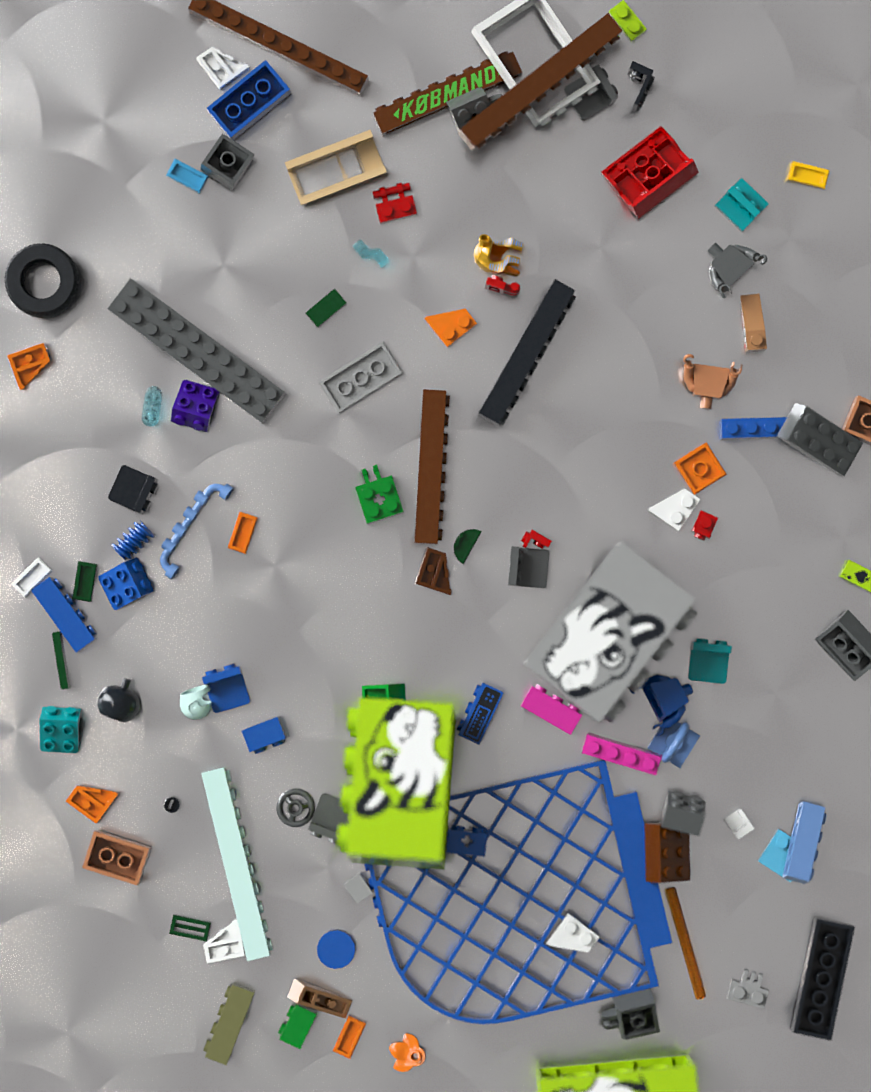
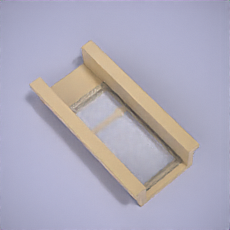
M371 130L285 162L301 206L387 173Z

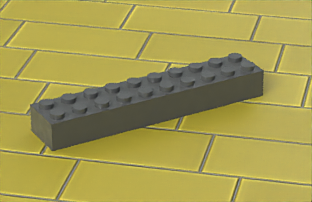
M131 278L107 308L262 424H264L286 394Z

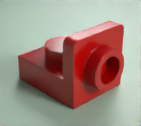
M700 510L691 532L695 533L694 537L703 541L705 538L710 539L718 517Z
M531 530L530 533L526 531L521 540L524 543L522 546L524 548L527 547L531 539L534 540L533 544L541 549L544 546L548 548L552 542L534 530Z

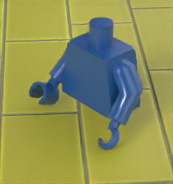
M654 675L647 678L639 689L643 688L659 723L663 721V724H657L653 727V730L658 726L662 728V732L657 735L661 736L666 728L669 729L680 721L686 711L685 705L689 702L687 696L691 695L693 690L690 684L681 686L677 678L671 679L667 676Z

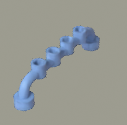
M212 484L204 492L200 490L197 492L193 499L196 501V504L193 508L190 506L186 508L183 513L185 520L182 524L176 523L172 529V532L175 533L171 540L166 538L161 546L164 551L160 557V564L166 571V577L172 580L178 573L180 567L175 563L169 565L168 557L175 550L180 539L186 534L191 523L197 518L199 511L207 503L210 495L214 491L220 492L219 497L227 500L234 490L229 484L225 486Z

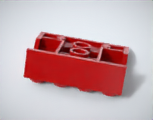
M662 126L601 171V174L638 219L699 173L692 158L689 159L683 153L675 140Z

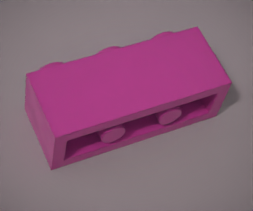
M539 685L536 687L531 686L520 706L571 735L582 716L579 714L580 709L572 704L567 707L562 704L563 699L556 695L550 697L545 694L547 690Z

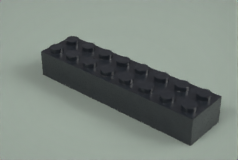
M556 279L554 280L480 409L479 417L497 427L500 423L504 425L510 414L507 410L509 407L513 408L519 399V396H517L518 391L523 392L528 383L527 375H532L538 365L535 361L538 357L542 358L547 350L545 345L547 340L551 342L557 331L555 326L557 324L561 325L567 314L564 312L566 307L570 309L575 301L574 289Z

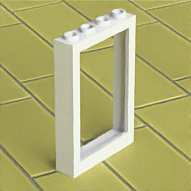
M515 0L473 27L471 31L509 89L517 84L485 36L534 5L562 48H564L573 40L546 0ZM589 64L583 69L581 66L577 68L586 85L540 115H537L533 108L526 113L535 127L539 124L541 126L546 125L551 121L550 117L555 114L557 116L561 115L567 110L566 107L572 104L575 106L583 100L582 96L585 94L590 96L598 90L597 86L600 84V80Z

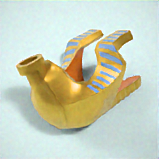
M482 234L479 237V244L474 251L475 262L486 272L518 276L520 272L511 266L518 267L520 258L507 255L501 260V257L509 248L522 251L523 243L513 238L492 242L488 235Z

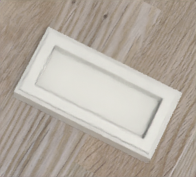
M38 557L11 585L26 598L32 592L31 590L38 586L52 570Z

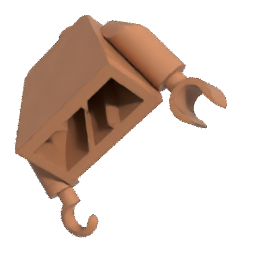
M687 354L683 358V361L686 363L684 365V381L688 390L693 393V396L701 397L700 408L711 410L713 399L720 400L721 397L727 396L734 388L738 376L742 372L743 365L741 364L739 369H735V362H732L730 372L729 368L692 364L691 361L686 359L689 357L694 358V356Z

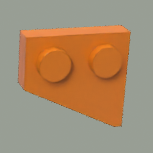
M466 309L424 318L447 348L477 325Z
M44 342L7 355L20 390L50 361Z
M77 785L66 802L97 824L119 793Z

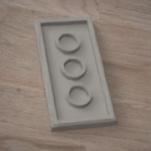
M382 341L318 383L337 413L340 414L398 378L403 372Z

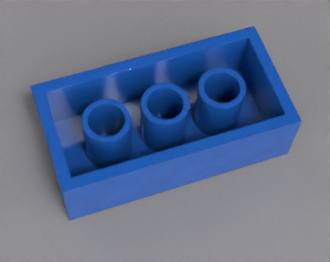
M265 60L206 109L226 135L235 140L289 96L291 91Z

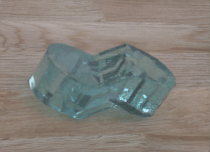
M361 239L352 245V248L362 259L372 258L381 268L390 261L380 248L369 249Z
M156 386L149 387L145 392L142 422L146 426H154L159 420L162 391Z

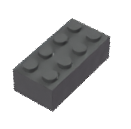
M795 403L777 435L778 438L823 467L842 476L846 475L863 442L817 412L798 403Z

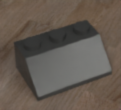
M847 610L815 640L855 681L871 669V633Z

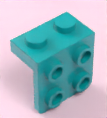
M698 638L697 642H691L688 679L701 682L726 683L729 654H731L732 646H728L727 641L716 640V644H709L707 639Z
M54 706L42 707L39 719L41 751L78 752V726L81 709L73 707L57 708Z

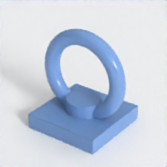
M677 722L669 729L666 728L663 735L657 736L662 732L660 727L647 748L661 754L662 762H670L681 768L700 735L689 729L687 722L682 724Z

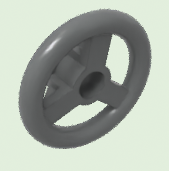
M290 789L284 792L279 797L276 805L279 819L290 827H301L307 824L312 819L315 810L312 797L301 789ZM300 795L307 800V803L301 804L299 801H293L289 796ZM284 801L288 804L287 811L290 814L289 820L284 816L282 811V805ZM293 805H298L299 810L297 812L292 810ZM309 808L308 814L304 819L295 821L296 816L300 815L303 809Z

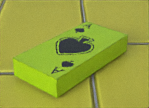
M848 560L840 577L871 593V570Z

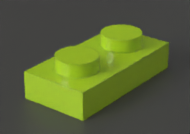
M624 0L608 11L631 42L647 31V28Z

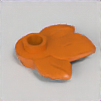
M406 1033L403 1042H397L389 1046L391 1054L397 1059L393 1067L397 1071H409L413 1066H420L426 1060L425 1051L419 1047L418 1039L411 1034ZM414 1053L418 1054V1060L413 1058Z

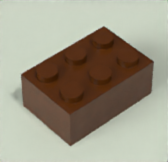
M662 823L645 824L646 882L690 881V840L688 833L664 828Z

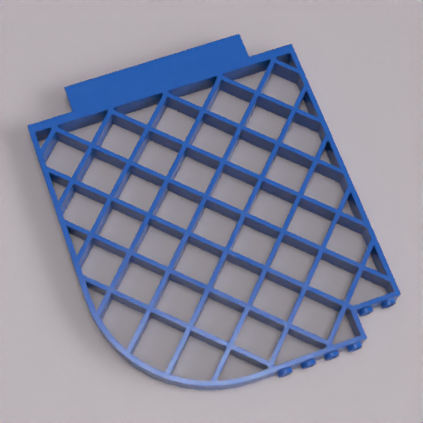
M602 759L450 795V801L468 796L469 798L461 811L449 805V810L457 814L449 829H453V825L456 826L462 817L476 827L483 828L484 832L488 833L487 840L491 835L515 850L500 875L476 861L477 856L470 857L457 854L469 862L454 886L430 872L428 868H416L422 874L406 897L382 882L391 866H386L380 878L376 880L373 864H364L366 871L370 870L371 874L368 882L370 889H374L376 896L372 897L374 908H378L380 916H377L379 928L383 927L390 957L397 972L408 988L422 1002L445 1016L468 1023L497 1024L659 986L650 948L671 944V934L659 884L646 882L645 825L637 792L614 796L606 760ZM598 766L601 778H597L584 769ZM580 771L596 781L581 807L557 792L570 772ZM561 775L553 789L538 781ZM534 782L550 792L535 818L510 803L521 784ZM601 784L603 785L611 825L586 810ZM515 786L507 800L492 792ZM485 792L504 803L489 829L464 814L474 796ZM554 795L579 810L564 836L539 821ZM507 807L533 821L518 846L493 832ZM583 813L607 828L593 853L568 839ZM536 825L541 826L561 839L546 864L522 850ZM612 831H614L623 871L597 857ZM565 842L590 857L575 882L550 867ZM519 853L543 868L529 892L524 891L504 878ZM594 860L618 874L604 899L599 898L579 885ZM472 864L497 879L482 904L457 889ZM547 871L572 886L558 910L553 909L533 896ZM426 875L451 890L436 915L411 900ZM623 878H625L634 917L628 916L608 903ZM501 882L525 896L511 922L486 907ZM378 886L404 901L389 926L386 923ZM576 889L600 903V906L587 925L590 930L605 907L629 921L614 946L602 938H598L597 942L609 948L611 952L597 975L573 961L578 952L577 950H572L567 957L544 943L558 918L562 920L565 918V915L561 913ZM454 893L479 908L465 932L440 918ZM529 900L554 914L540 939L515 925ZM408 904L433 919L419 943L393 928ZM483 911L507 925L506 930L493 950L469 936ZM436 922L461 936L447 961L422 946ZM634 924H636L645 964L619 950ZM512 929L536 943L522 968L497 953ZM389 933L415 948L403 968L400 967L394 954ZM465 940L490 954L475 979L451 964ZM540 947L565 961L551 985L546 984L526 971ZM418 951L443 965V968L425 996L405 975ZM616 953L640 968L631 984L620 989L602 979ZM494 957L519 972L504 997L480 982ZM569 965L594 979L582 998L572 1000L555 989ZM447 969L472 983L455 1012L445 1009L429 999ZM647 971L649 982L638 984L644 972ZM523 975L547 990L537 1008L527 1011L508 1000ZM598 982L611 990L591 995ZM476 986L501 1001L492 1017H473L460 1014ZM551 994L565 1001L544 1006ZM505 1004L518 1012L498 1016Z

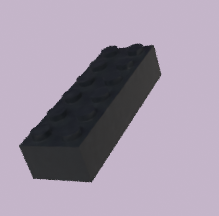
M814 916L791 1025L793 1033L829 1041L832 1040L855 926L852 924Z

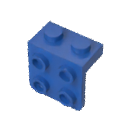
M137 557L121 563L98 578L114 610H118L134 600L154 592L151 582L147 578L143 566Z
M235 664L224 666V671L217 672L216 669L205 672L206 676L202 677L205 685L210 687L208 695L212 702L213 712L219 713L249 704L250 698L240 666L236 667Z

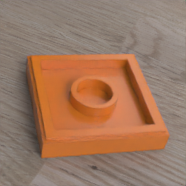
M707 442L674 462V465L694 495L727 475Z

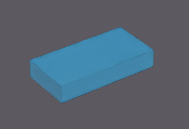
M174 159L166 174L167 177L198 193H201L209 178L208 175L177 159Z

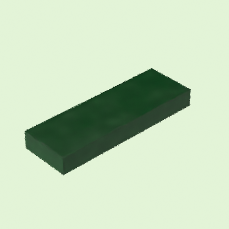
M61 631L53 632L52 637L60 688L62 690L69 689L71 687Z

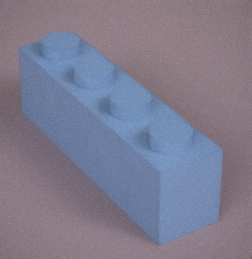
M805 801L798 804L782 878L801 884L812 880L814 875V869H812L813 862L818 857L817 844L822 839L821 826L824 825L827 816L825 814L826 807Z

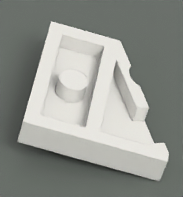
M214 47L209 48L196 59L219 90L249 69L246 63L242 64L234 60V57L223 54Z
M683 489L650 507L648 511L679 531L700 499L688 490Z
M237 919L203 944L207 964L245 956Z

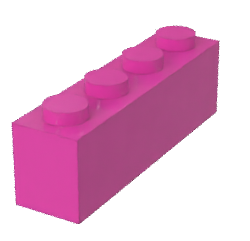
M592 733L587 734L582 750L583 754L655 776L662 757L661 754Z

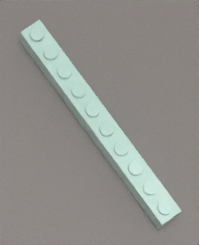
M225 767L201 773L247 961L270 956L273 946L271 939H267L266 932L269 931L267 921L262 920L261 913H264L262 902H258L256 894H259L257 882L253 883L252 875H255L253 865L248 862L247 857L250 856L248 845L244 846L243 838L246 837L243 826L240 827L238 819H241L239 808H235L234 805L236 795L234 789H230L229 782L232 781L230 771H226Z

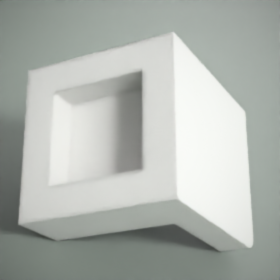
M738 809L724 819L738 840L754 829L742 809Z

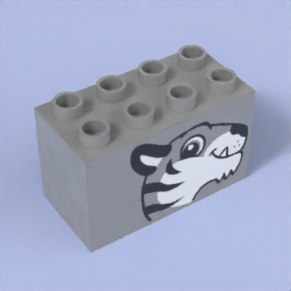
M621 541L609 553L523 665L594 721L600 723L605 718L608 722L612 723L626 706V704L619 700V697L628 687L631 691L637 692L650 674L643 669L647 661L652 657L660 662L674 643L667 638L668 634L674 627L684 631L695 618L698 612L690 606L696 599Z

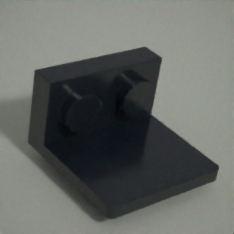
M632 61L627 75L631 76L630 79L637 83L644 82L632 109L636 112L637 107H642L647 96L644 92L645 90H650L655 77L652 76L654 70Z

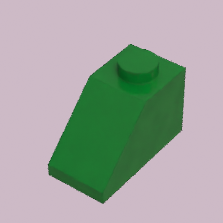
M405 683L362 686V698L406 701Z

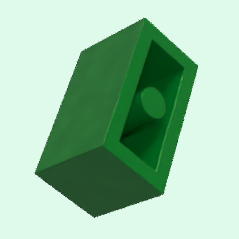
M297 1003L295 1007L291 1005L286 1015L289 1017L287 1024L282 1023L278 1033L281 1034L279 1040L301 1049L317 1012Z

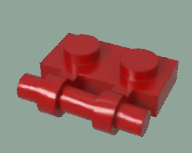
M397 183L396 186L389 188L381 187L379 190L372 192L374 199L382 198V203L375 204L380 224L417 215L413 195L406 197L404 195V191L411 190L410 183ZM398 193V199L388 201V195Z
M492 275V278H487L485 289L510 296H517L520 293V285L516 282L507 284L503 282V278Z

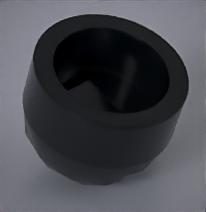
M168 797L163 804L165 810L169 813L176 812L180 806L179 801L174 797ZM174 800L171 809H169L168 806L170 801Z

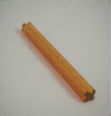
M670 887L666 889V894L695 998L697 1000L706 997L678 894L675 887Z

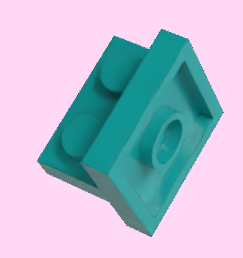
M741 177L715 204V207L743 232L769 203Z

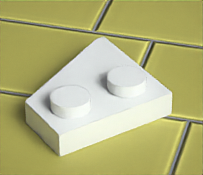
M568 913L546 944L589 952L599 936Z

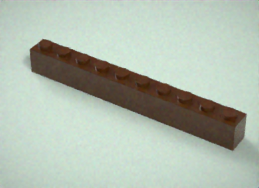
M192 0L188 7L190 14L359 97L368 82V75L215 0Z
M607 13L460 128L458 134L472 151L476 147L478 150L488 143L486 140L490 136L495 138L502 132L501 128L507 124L508 127L517 120L516 116L522 113L524 115L532 108V103L535 101L539 103L546 98V92L550 89L555 91L562 85L560 82L564 78L569 80L576 74L575 70L581 66L583 69L591 62L590 58L596 55L598 57L606 50L604 48L609 43L611 45L615 44L620 39L619 35L623 30L611 15Z

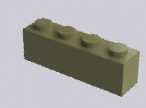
M233 983L232 987H227L224 995L227 998L225 1005L221 1004L217 1013L220 1019L218 1023L214 1022L210 1032L213 1034L211 1041L207 1040L203 1050L206 1052V1058L227 1065L255 990L237 983Z

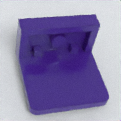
M183 380L172 407L170 422L207 432L219 391L206 385Z

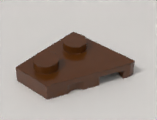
M427 547L415 584L451 595L446 553Z

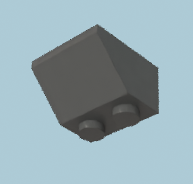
M222 133L201 163L200 170L233 191L255 154Z

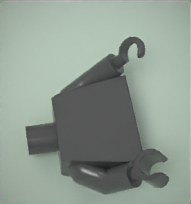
M715 242L708 249L715 258L709 264L711 283L720 291L724 299L726 298L724 292L729 291L732 294L730 287L754 265V262L764 258L760 263L764 265L768 258L764 254L760 255L758 252L740 245H729L723 250Z

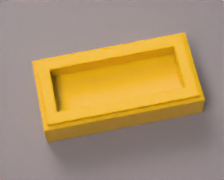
M792 161L787 181L825 189L830 170Z

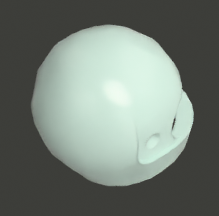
M209 685L194 687L180 694V708L187 718L199 720L210 712L212 702L202 698L203 695L210 691Z

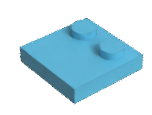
M778 829L758 859V862L782 877L791 837Z

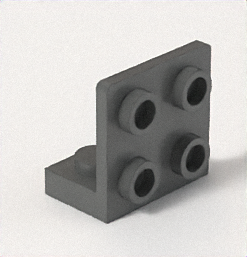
M512 546L508 585L546 588L549 550Z

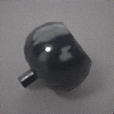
M124 678L121 687L111 685L101 690L98 695L97 706L102 715L120 722H128L134 719L139 711L140 704L137 695L128 690L131 682L130 679Z

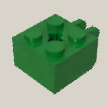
M374 465L373 472L377 480L370 482L367 470L365 468L361 469L366 484L356 486L355 488L367 525L404 513L392 475L381 478L377 465ZM377 495L385 497L382 505L374 502V498L377 499Z

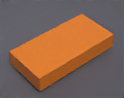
M239 512L228 545L229 549L244 554L247 553L258 517Z
M349 1015L333 1051L350 1059L366 1023Z

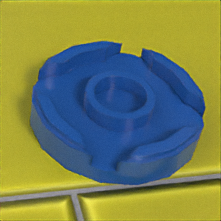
M341 930L329 931L320 938L317 954L320 961L327 967L333 969L343 968L352 961L355 954V944L351 936Z

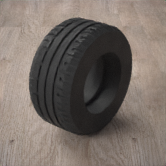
M45 243L28 245L18 251L16 255L14 254L8 263L7 270L5 271V288L11 301L24 313L36 318H51L52 316L55 317L64 313L75 302L74 300L77 298L80 286L79 271L70 256L60 248ZM40 263L52 265L60 275V285L57 291L52 296L44 299L33 297L25 287V277L28 271Z

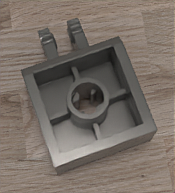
M476 88L447 101L446 103L457 131L499 99L502 94L487 97L482 88Z
M677 791L668 792L662 811V827L700 836L705 818V801L697 796H684Z
M650 988L613 997L614 1008L601 1013L602 1020H605L603 1021L604 1029L619 1028L621 1038L625 1040L660 1032L656 1005Z

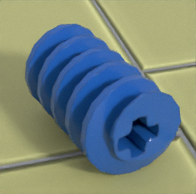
M141 520V524L133 523L136 528L135 530L130 527L128 528L130 535L123 533L124 540L117 539L118 546L113 543L111 544L124 560H126L125 557L132 559L130 552L138 553L136 547L143 548L142 541L145 543L149 542L147 536L155 537Z

